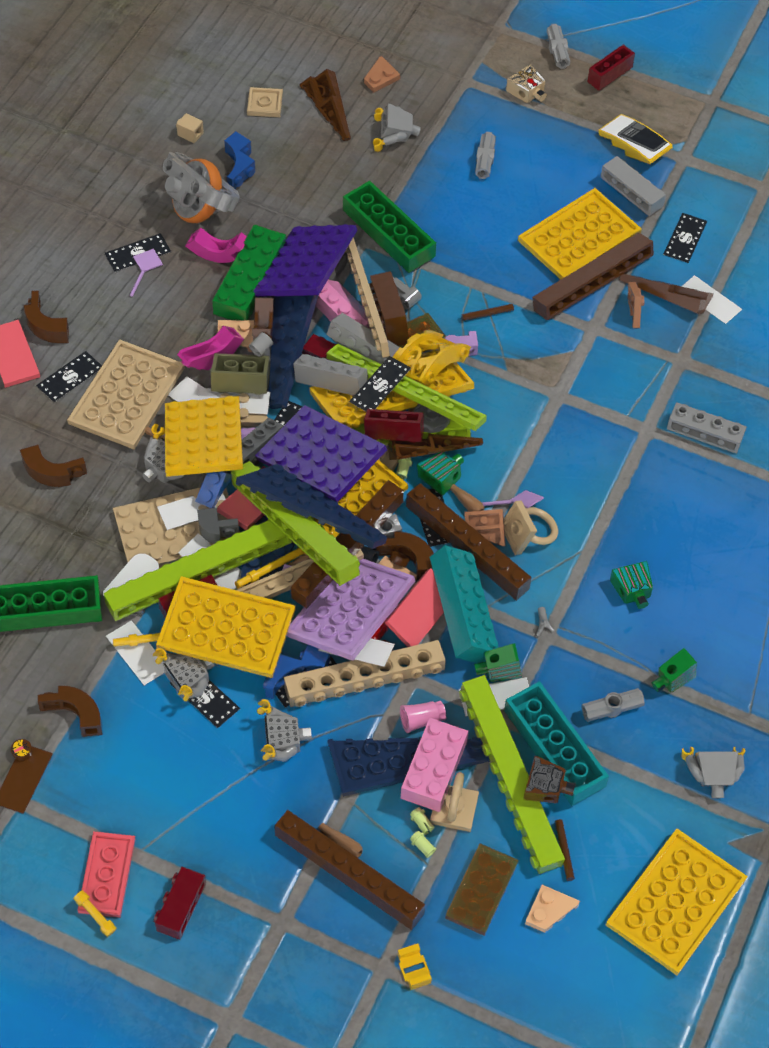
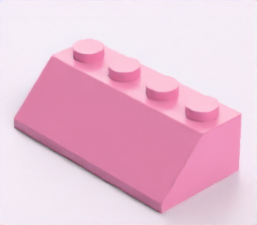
M328 280L318 295L315 306L330 321L344 313L369 328L368 317L365 315L364 307L338 281Z

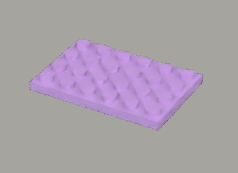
M361 559L359 560L360 575L341 586L333 580L307 609L304 607L292 621L286 637L353 661L414 584L415 578L407 573Z

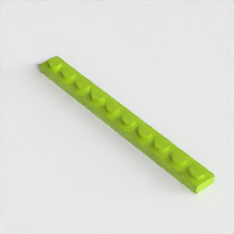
M340 344L335 345L326 353L327 359L366 368L368 379L382 365ZM406 376L392 390L474 431L481 427L487 419V415Z

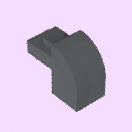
M217 508L197 510L200 534L208 542L215 544L217 541H220V537L230 538L235 533H239L238 518L218 520Z

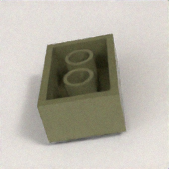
M214 354L211 369V391L218 393L267 394L269 356Z

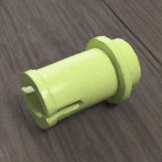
M411 457L398 460L399 464L395 474L403 480L407 479L409 467L412 466Z
M418 807L410 813L411 821H415L420 830L427 835L428 829L431 832L435 827L424 814L425 810Z
M417 831L410 838L411 844L415 845L426 858H429L436 851V848L424 837L425 834L423 832Z

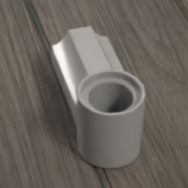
M393 277L403 308L408 310L421 300V293L417 288H409L398 278Z
M262 332L249 344V348L258 357L269 356L270 362V347L273 345V341L267 334Z

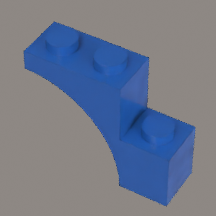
M235 131L224 140L225 153L235 163L233 170L227 176V183L234 189L240 187L244 181L255 173V160L249 157L251 154V141Z
M231 471L207 473L195 502L209 508H215L223 491L232 481Z
M308 644L305 651H301L299 660L280 654L273 678L266 677L264 680L263 689H265L266 697L274 699L278 690L284 685V677L328 667L331 654L318 651L319 648Z

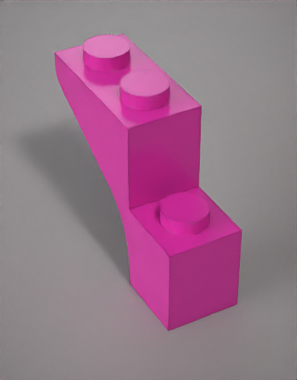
M223 325L219 332L211 339L184 348L177 355L182 359V364L188 368L194 367L198 370H210L215 353L234 354L244 341V338L234 328Z

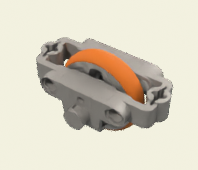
M169 152L163 162V171L169 175L165 182V189L167 194L172 197L174 210L182 220L189 223H201L219 211H234L239 202L240 195L237 190L221 178L219 170L212 162L205 159H192L180 152Z

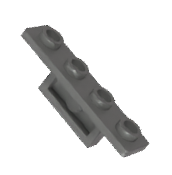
M267 418L242 439L243 464L250 461L255 466L258 465L259 461H257L255 455L283 425L271 418Z

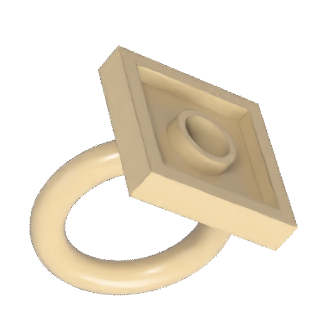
M522 500L515 501L504 517L505 536L515 555L522 554L529 542L548 545L554 542L558 536V526L553 517L539 508H525ZM529 515L539 516L548 523L551 529L548 537H538L535 535L537 529Z
M462 772L456 774L454 784L449 787L440 812L432 810L430 822L434 825L471 832L479 791L463 788L464 774Z

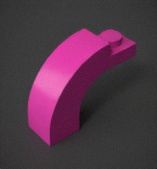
M199 228L191 234L185 247L206 260L217 263H229L234 261L237 254L243 249L247 236L241 232L230 240H220L211 236L204 229Z

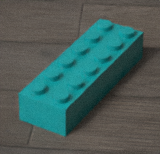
M444 545L430 556V561L455 657L474 663L485 662L484 653L499 647L473 553Z
M540 681L506 699L504 712L534 754L566 770L564 781L575 783L573 796L564 794L571 806L607 786L609 775Z

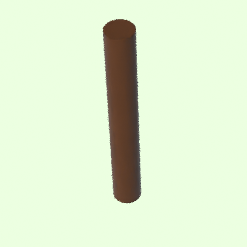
M513 304L465 313L461 314L462 321L514 311Z
M559 819L555 821L559 846L565 858L563 863L566 880L572 881L575 877L563 820Z

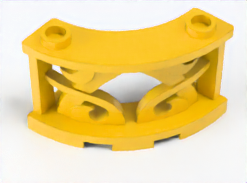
M425 330L422 334L416 333L411 336L404 348L400 347L393 358L411 367V373L408 372L405 376L430 387L438 373L447 365L454 362L464 363L469 355L471 346L463 343L455 344L442 338L443 334L432 330ZM440 349L437 355L422 358L423 351H436ZM417 367H419L420 377L414 375Z

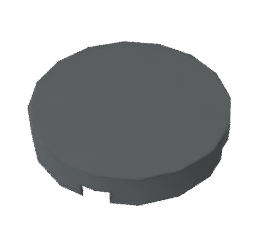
M418 404L414 412H422L424 415V432H440L449 425L451 420L421 404Z

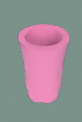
M441 701L401 705L400 718L405 732L410 733L425 727L429 718L438 721L446 720V710Z

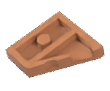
M381 56L364 78V84L374 93L400 80V74Z
M628 282V304L630 316H633L632 327L640 328L641 306H644V296L641 295V289L638 288L636 282Z
M503 509L464 512L465 521L483 537L502 547L506 546Z

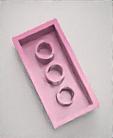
M429 718L401 787L400 799L440 812L466 746L468 730Z

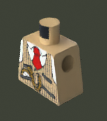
M532 65L526 66L507 79L506 91L526 103L535 98L542 102L547 96L544 92L545 80Z

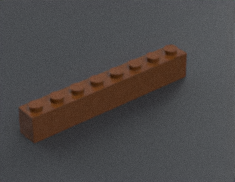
M641 233L635 234L533 296L534 311L546 320L551 319L621 276L622 273L624 274L654 255L653 241Z
M388 480L356 516L379 530L403 503L404 490ZM339 533L336 537L337 542L344 545L353 556L364 546L353 540L350 534ZM313 562L291 586V598L307 609L333 579Z
M421 483L407 493L406 507L451 546L473 553L476 567L517 601L530 589L532 578Z
M289 810L275 824L276 837L410 930H413L423 917L425 912V904Z

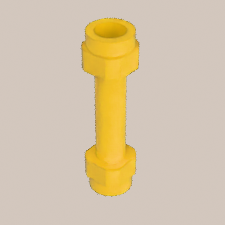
M81 890L74 896L73 899L79 907L83 906L101 926L100 931L109 937L116 931L117 928L111 920L107 921L89 901L90 896L84 890Z

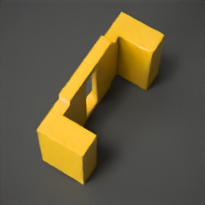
M419 944L399 949L397 953L400 961L399 967L405 982L409 984L410 990L431 984L430 971L424 956L420 954ZM424 963V968L406 974L403 970Z

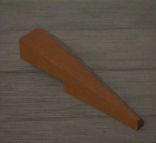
M326 69L315 78L310 76L300 83V87L313 100L315 106L325 119L332 124L333 129L340 134L343 141L350 140V132L335 72Z
M622 273L619 279L627 284L628 282H636L641 290L697 314L705 312L714 294Z
M428 434L427 439H422L421 442L389 440L387 449L389 460H399L481 446L483 439Z

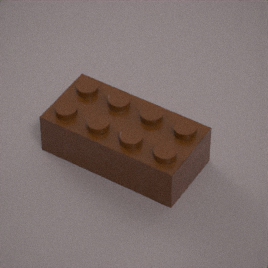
M391 271L371 275L369 286L387 340L397 346L407 344L409 336L406 314Z

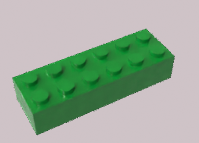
M371 181L343 196V211L408 273L436 257V242Z
M253 225L244 242L245 246L237 254L212 300L214 315L230 320L250 319L255 309L256 296L254 289L264 278L265 272L271 267L272 261L278 256L279 250L286 243V234Z
M98 575L0 585V632L102 621Z

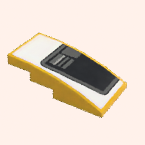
M620 114L598 130L599 136L612 141V146L625 150V156L648 164L653 163L673 148V145L660 134L641 122L623 114Z

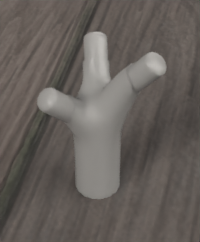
M545 607L538 608L539 628L536 633L537 637L540 636L545 627L551 632L554 631L548 622Z

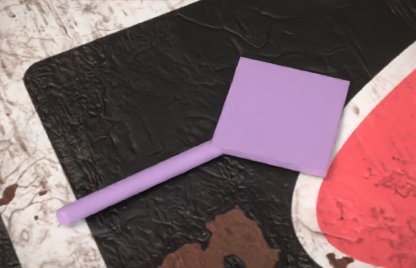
M154 249L133 256L141 273L130 293L131 297L134 295L144 273L163 265Z
M525 490L510 500L482 503L484 506L512 504L515 501L522 500L525 508H529L544 499V497Z

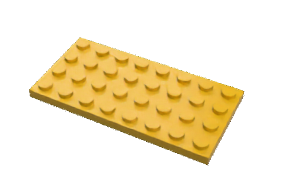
M440 349L423 353L422 358L437 355ZM454 362L438 373L429 388L450 397L474 389V382L458 363ZM417 367L414 375L418 377L421 376L419 373V367ZM315 386L309 387L310 394L326 416L344 425H348L347 417L350 414H354L357 417L356 419L360 421V424L364 423L366 411L349 402L353 395ZM391 391L376 409L403 411L415 408L419 403Z

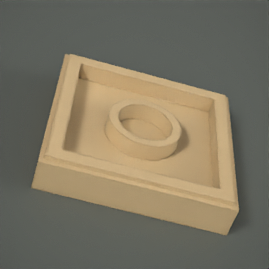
M250 87L247 116L280 117L283 89Z

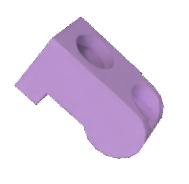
M469 331L468 336L448 335L445 338L455 344L463 343L471 346L468 356L477 355L478 340L476 331Z

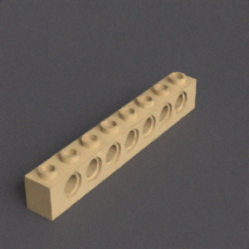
M436 640L391 651L384 667L353 660L284 677V688L290 707H301L306 703L322 702L327 698L342 697L347 693H358L372 687L379 688L384 684L399 683L405 679H415L429 673L437 674L445 670L446 660L440 642ZM382 669H387V670H389V671L383 672V671H381V670H382ZM348 678V679H350V680H349V681H343L342 679ZM324 683H329V684H331V685H329V686H324V685H322V684H324ZM304 688H310L311 690L305 691V690H303V689H304Z

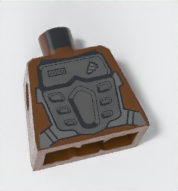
M535 756L524 800L558 803L560 793L573 796L575 783L564 781L566 773L564 768Z

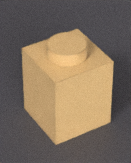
M187 113L177 121V135L192 143H195L204 133L203 121Z

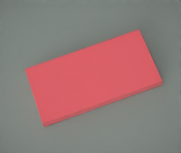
M19 320L0 325V376L5 388L40 378L39 370Z
M238 489L217 507V512L227 519L238 518V526L244 530H248L264 516Z
M431 568L424 573L384 622L407 647L418 645L444 613L434 572Z
M93 831L82 890L90 896L89 901L103 916L121 918L136 840L135 836ZM78 906V913L89 914L83 906Z

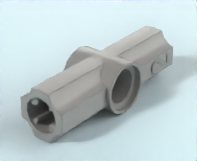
M551 24V26L547 27L550 54H553L556 66L560 69H565L570 65L568 42L563 37L561 26Z
M486 132L481 135L475 175L479 179L490 177L496 136L492 132Z
M637 688L619 694L611 692L605 698L582 704L581 708L584 719L589 722L607 716L611 718L617 717L621 712L644 706L645 702L642 691Z

